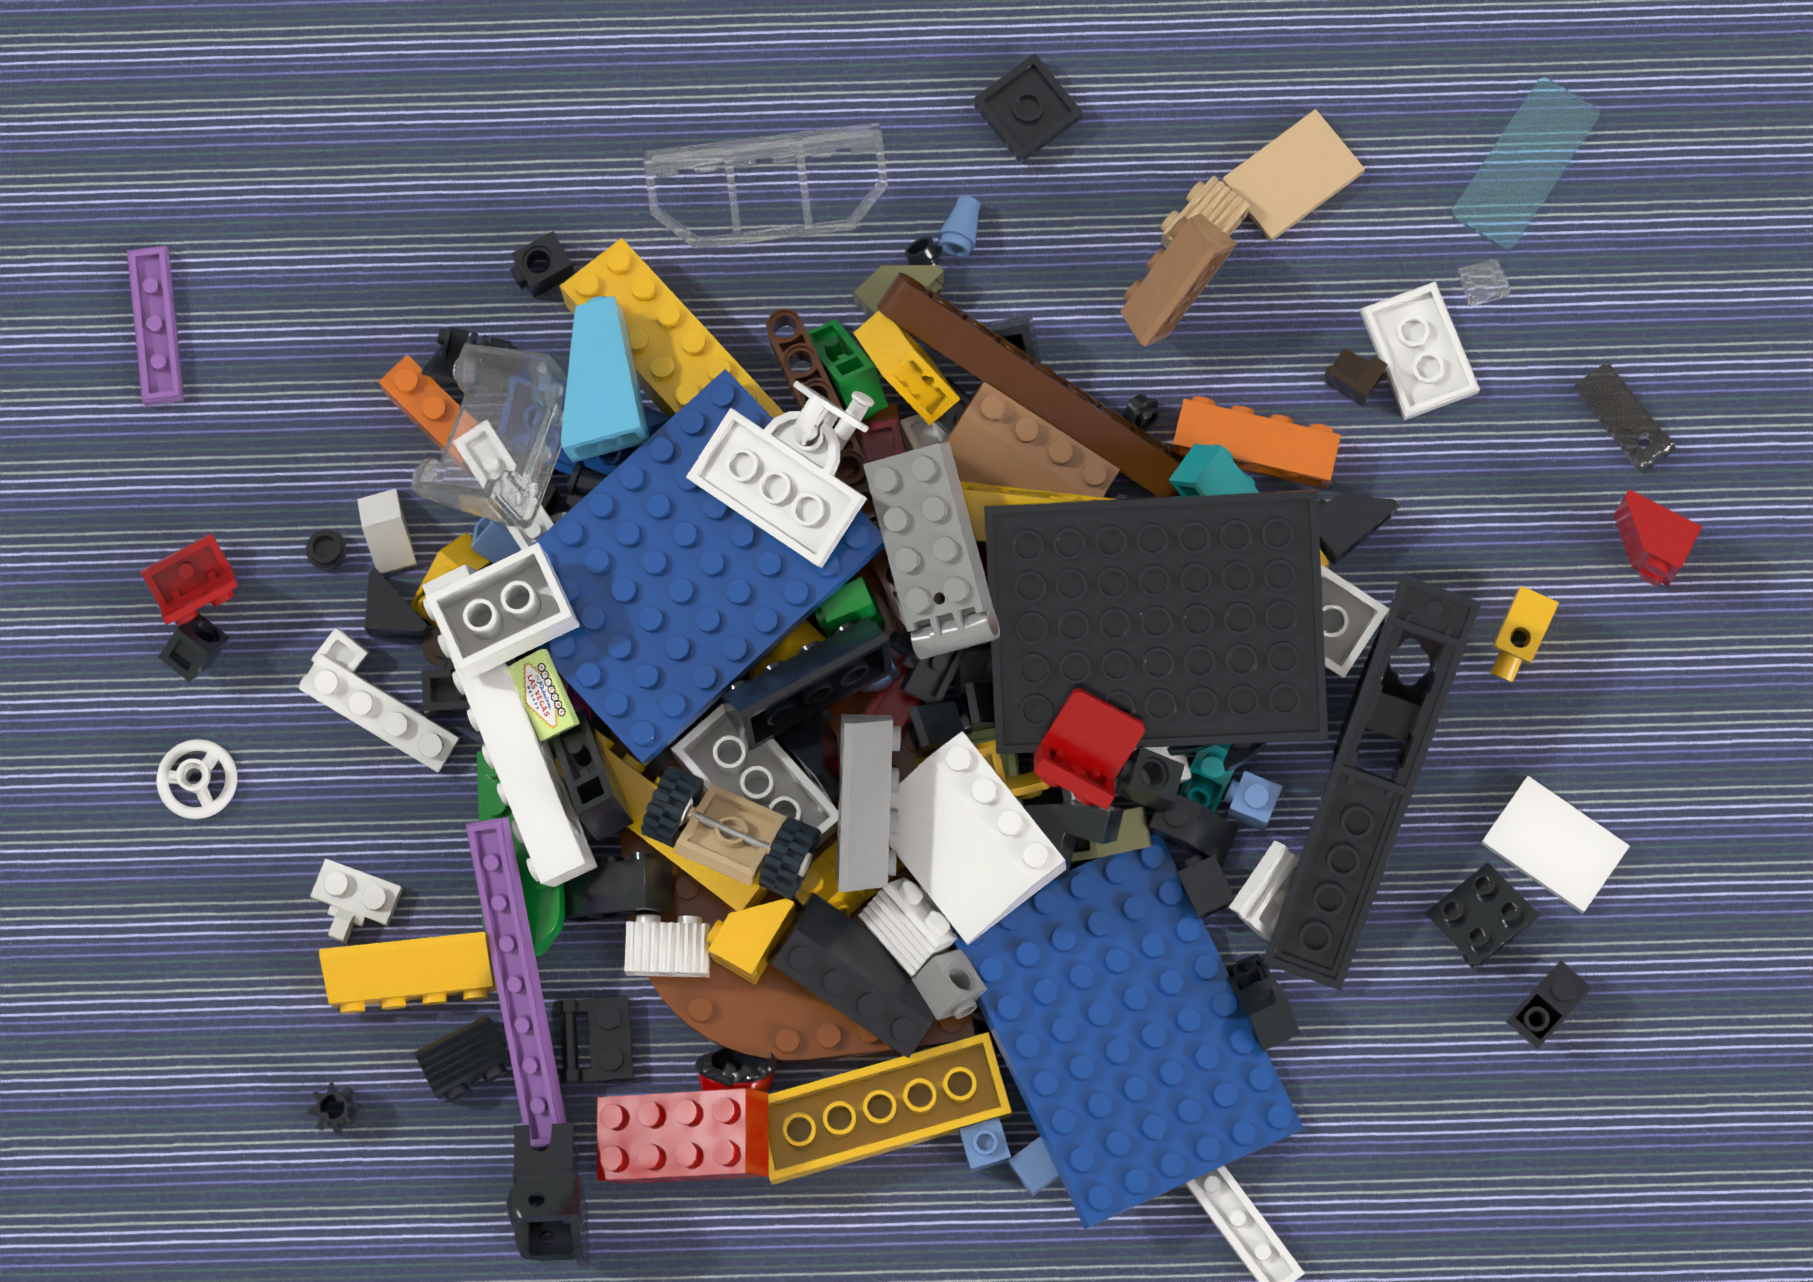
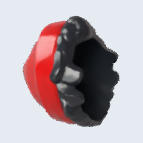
M724 1047L716 1052L702 1055L695 1062V1068L699 1072V1085L702 1091L746 1088L765 1092L772 1087L775 1068L778 1065L775 1055L771 1052L769 1059L747 1057Z

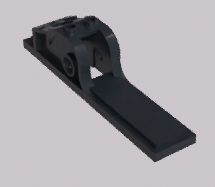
M1403 574L1401 575L1389 611L1380 623L1344 717L1332 754L1328 779L1263 958L1264 964L1341 990L1480 609V601ZM1412 638L1417 640L1421 645V649L1427 653L1430 659V667L1424 675L1419 677L1415 684L1407 685L1401 682L1399 675L1392 669L1390 656L1393 651H1396L1401 646L1404 640ZM1364 728L1402 741L1391 779L1354 766L1359 754L1358 745Z

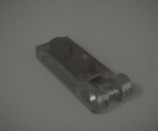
M1608 361L1575 384L1574 389L1639 472H1646L1653 467V461L1661 455L1667 457L1676 450L1671 438L1659 428ZM1643 435L1651 442L1645 448L1639 447L1636 443V440Z

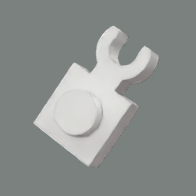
M337 627L311 660L315 662L319 654H323L354 673L370 652ZM305 675L302 678L299 687L301 686L302 682L304 681L307 675Z

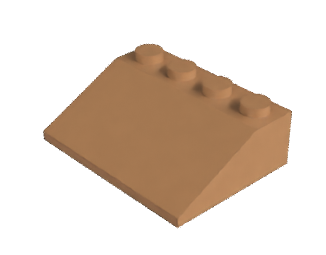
M985 381L974 392L944 441L950 442L959 480L963 482L1104 497L1120 470Z

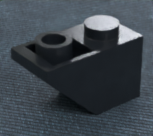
M1258 953L1226 967L1229 974L1227 981L1262 1051L1300 1034L1287 996Z
M1561 960L1517 1008L1506 1023L1538 1050L1589 993L1592 987Z

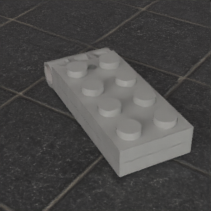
M950 442L936 443L863 464L907 632H911L912 646L919 659H926L997 640L1000 637L999 622L994 612ZM942 594L945 596L944 602L941 599Z

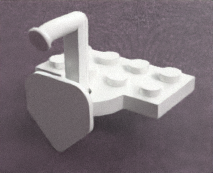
M796 380L793 386L809 397L801 411H789L774 418L763 429L736 410L730 408L686 478L816 566L822 568L867 499L834 475L840 463V451L844 448L855 429L857 428L865 433L869 429L861 420L868 408L874 405V401L868 395L854 391L851 395L853 399L846 411H844L819 393ZM840 417L841 419L833 429L832 426L834 425L837 418Z

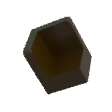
M1343 349L1334 364L1330 365L1326 370L1322 382L1363 407L1384 376L1388 364L1376 356L1369 363L1350 350Z

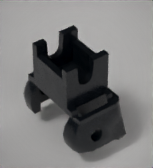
M573 1123L552 1124L551 1143L544 1151H536L535 1148L531 1147L529 1125H514L513 1181L515 1185L508 1194L506 1207L512 1227H516L514 1235L521 1257L537 1261L576 1259L579 1268H588L590 1262L588 1205L581 1176L579 1175V1147L574 1144ZM533 1204H542L538 1207L531 1206ZM544 1234L554 1235L555 1240L552 1244L546 1246L540 1243V1238Z

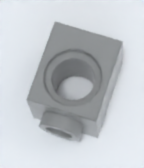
M960 949L932 957L912 978L913 983L937 1021L950 1016H955L956 1019L967 1016L977 1008L976 1001L987 990L971 962Z

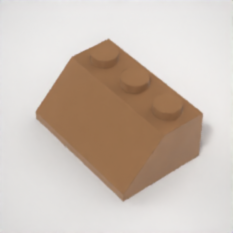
M1201 213L1189 219L1183 217L1170 233V236L1173 238L1171 244L1166 250L1160 248L1153 255L1146 266L1150 269V272L1143 281L1136 280L1123 297L1127 300V303L1120 313L1139 343L1144 347L1170 335L1238 244Z

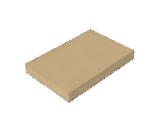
M1315 109L1224 176L1222 182L1231 191H1234L1244 201L1248 202L1250 205L1249 217L1267 239L1272 242L1362 175L1365 168Z

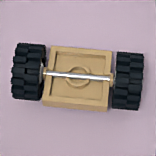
M669 766V769L664 772L663 778H660L657 789H654L651 802L647 805V813L643 817L642 822L644 823L641 826V833L672 848L675 846L674 853L749 886L762 867L759 886L788 899L793 898L796 891L801 887L802 880L804 881L807 870L813 862V856L817 852L818 848L816 847L820 842L821 835L820 829L792 817L787 818V816L713 784L710 785L700 802V795L703 792V778L678 767Z

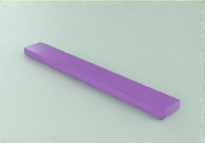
M509 816L475 821L466 824L522 1122L523 1125H529L532 1148L550 1146L552 1124L567 1123Z

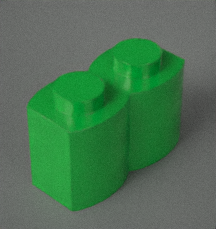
M863 576L846 582L815 611L817 620L821 628L825 629L828 638L833 636L836 630L845 623L851 621L857 623L866 617L872 622L875 621L878 627L886 625L876 598Z

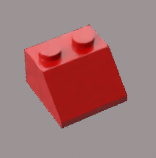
M1630 489L1614 513V518L1631 567L1639 571L1638 576L1644 581L1655 586H1660L1661 583L1669 586L1685 562L1702 526Z

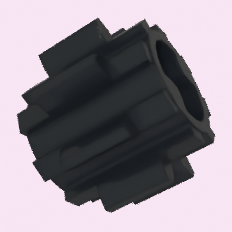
M330 1082L327 1093L322 1095L314 1091L313 1095L318 1099L317 1106L310 1108L308 1113L320 1116L316 1128L322 1131L331 1125L334 1133L341 1135L343 1125L348 1123L356 1127L357 1123L352 1118L353 1112L361 1109L362 1105L350 1101L353 1089L347 1087L339 1093L336 1085ZM334 1099L345 1106L342 1115L336 1119L326 1112L328 1103Z

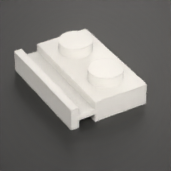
M1275 840L1229 906L1253 931L1270 941L1299 858L1291 853L1284 844Z

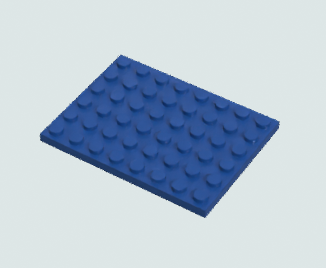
M726 369L532 544L539 543L547 553L580 625L536 648L538 650H548L556 670L644 766H647L719 700L729 687L743 678L885 547L881 531L859 510L822 568L818 567L686 478L730 408L736 410L763 429L773 420Z
M1156 834L1150 836L1152 845L1150 847L1097 858L1069 870L1068 877L1050 881L969 945L964 942L950 924L952 932L957 934V939L951 945L952 951L960 949L967 956L987 988L979 996L977 1003L1084 1229L1304 1129L1266 1050L1262 1051L1234 996L1227 981L1229 974L1202 918L1197 920L1177 879L1178 869L1163 838Z

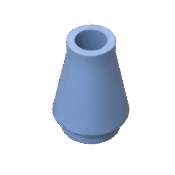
M960 196L956 206L938 234L939 246H942L943 252L949 256L965 258L976 247L978 214L981 204L975 198Z

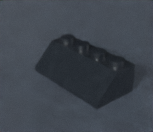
M867 617L857 623L851 621L839 627L833 636L821 642H810L796 656L786 661H775L768 665L759 676L749 681H738L729 687L727 692L722 695L724 710L748 751L892 674L889 638L884 631Z
M813 892L766 959L767 963L907 1058L910 1057L935 1018L913 983V977L906 972L877 937Z

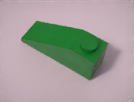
M837 319L807 331L844 411H846L853 399L851 395L854 391L862 392L874 401V405L868 408L862 420L870 418L877 411L888 407L875 365Z

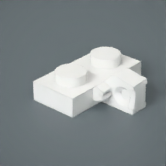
M325 858L310 897L330 905L327 914L334 916V920L328 936L347 944L354 924L363 927L366 919L388 927L403 888Z

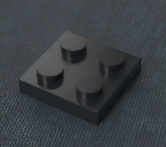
M1035 53L972 99L973 106L1020 164L1083 118L1081 109Z

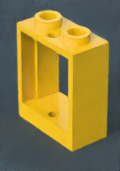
M880 311L876 312L853 332L882 376L929 425L934 423L960 400L923 348L905 329L888 319Z

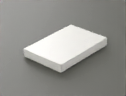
M1436 282L1361 308L1360 314L1378 358L1388 364L1385 375L1404 420L1479 393L1480 388Z
M1529 776L1526 777L1480 843L1581 914L1585 912L1630 847L1627 843Z

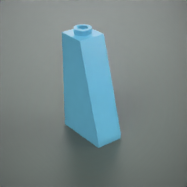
M598 296L589 299L585 304L575 306L561 432L562 448L572 463L640 445L650 438L625 315L615 296Z

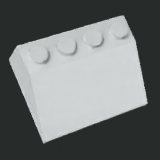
M963 731L932 753L899 784L898 793H891L890 809H898L897 834H889V846L892 850H896L898 858L967 945L1066 870L1065 859Z

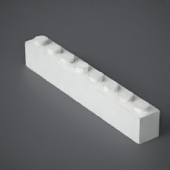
M463 565L423 584L422 587L427 596L478 570L468 565ZM426 598L423 599L424 608L431 620L436 621ZM442 633L438 635L441 650L446 657H451L456 671L452 673L454 683L462 695H466L471 707L467 710L469 721L477 732L480 731L485 746L482 747L483 756L491 769L495 768L500 783L497 784L498 794L506 806H510L515 820L511 823L514 834L521 844L525 843L530 858L526 862L534 880L540 881L543 885L556 887L597 868L547 741L540 742L509 672L508 666L515 663L514 658L468 680L458 670Z

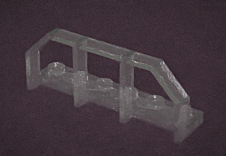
M879 122L644 151V167L651 215L695 249L854 230L888 186L882 131ZM851 148V153H865L875 150L879 180L852 215L846 220L812 224L804 153L812 152V158H825L836 155L835 149ZM772 157L773 163H784L797 159L805 225L742 232L733 165L735 168L757 165V159ZM725 163L733 225L732 234L698 238L658 207L655 177L675 176L679 174L678 169L694 167V172L697 173L710 172L718 169L717 164Z

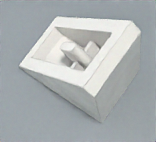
M397 489L357 499L362 529L375 568L381 575L416 566L417 561Z

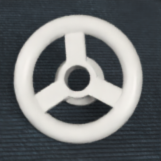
M194 739L182 742L173 747L164 756L159 765L156 779L158 793L166 807L181 817L203 819L213 816L227 806L235 793L237 786L235 763L223 747L212 741ZM202 751L207 753L202 761L199 759H187L179 765L177 771L171 770L173 764L181 756L189 752ZM219 761L225 772V784L221 794L213 801L207 786L211 778L210 772ZM201 772V780L196 784H191L189 781L191 774ZM169 784H179L184 790L196 793L202 807H190L180 803L173 796Z

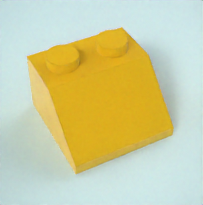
M785 898L729 913L724 922L718 919L706 939L709 942L710 947L708 951L712 960L756 985L768 964L766 959L779 942V937L788 929L797 915L794 902Z

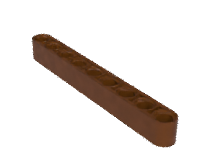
M898 273L877 305V309L884 316L974 376L985 381L1119 468L1121 473L1156 496H1181L1168 480L1183 461V456L914 278L904 273Z
M785 308L773 312L767 319L766 324L770 346L800 411L805 406L809 397L793 386L796 380L842 409L799 315L793 310ZM783 326H791L796 330L788 338H780L775 335L777 330ZM798 361H808L812 364L811 368L804 373H796L791 370L792 366ZM840 417L837 418L834 425L832 426L833 429L841 419ZM853 433L840 451V463L834 476L867 498L866 501L873 502L863 466L867 461ZM846 466H856L860 469L858 476L852 479H845L839 475L840 471ZM874 510L866 516L880 530L876 511ZM882 550L869 563L900 630L911 636V632H907L896 587L888 582L892 572L886 550Z

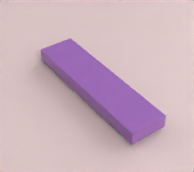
M165 245L127 250L142 403L144 406L184 401L169 249Z

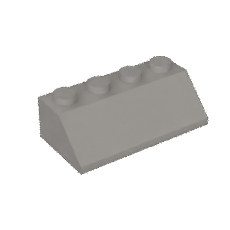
M841 714L840 799L838 803L836 882L839 892L888 887V875H896V850H889V834H897L898 809H890L891 793H898L899 768L892 767V751H900L901 727L893 726L892 715Z

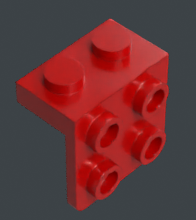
M212 532L140 570L142 577L161 609V617L166 625L175 622L176 626H180L189 622L198 615L196 611L198 608L211 602L213 607L226 602L234 596L232 590L238 587L236 575Z
M1079 688L1071 692L1034 752V772L1047 785L1052 787L1060 785L1073 792L1075 798L1083 804L1091 807L1097 805L1107 810L1115 797L1114 780L1143 736L1145 725L1141 720Z

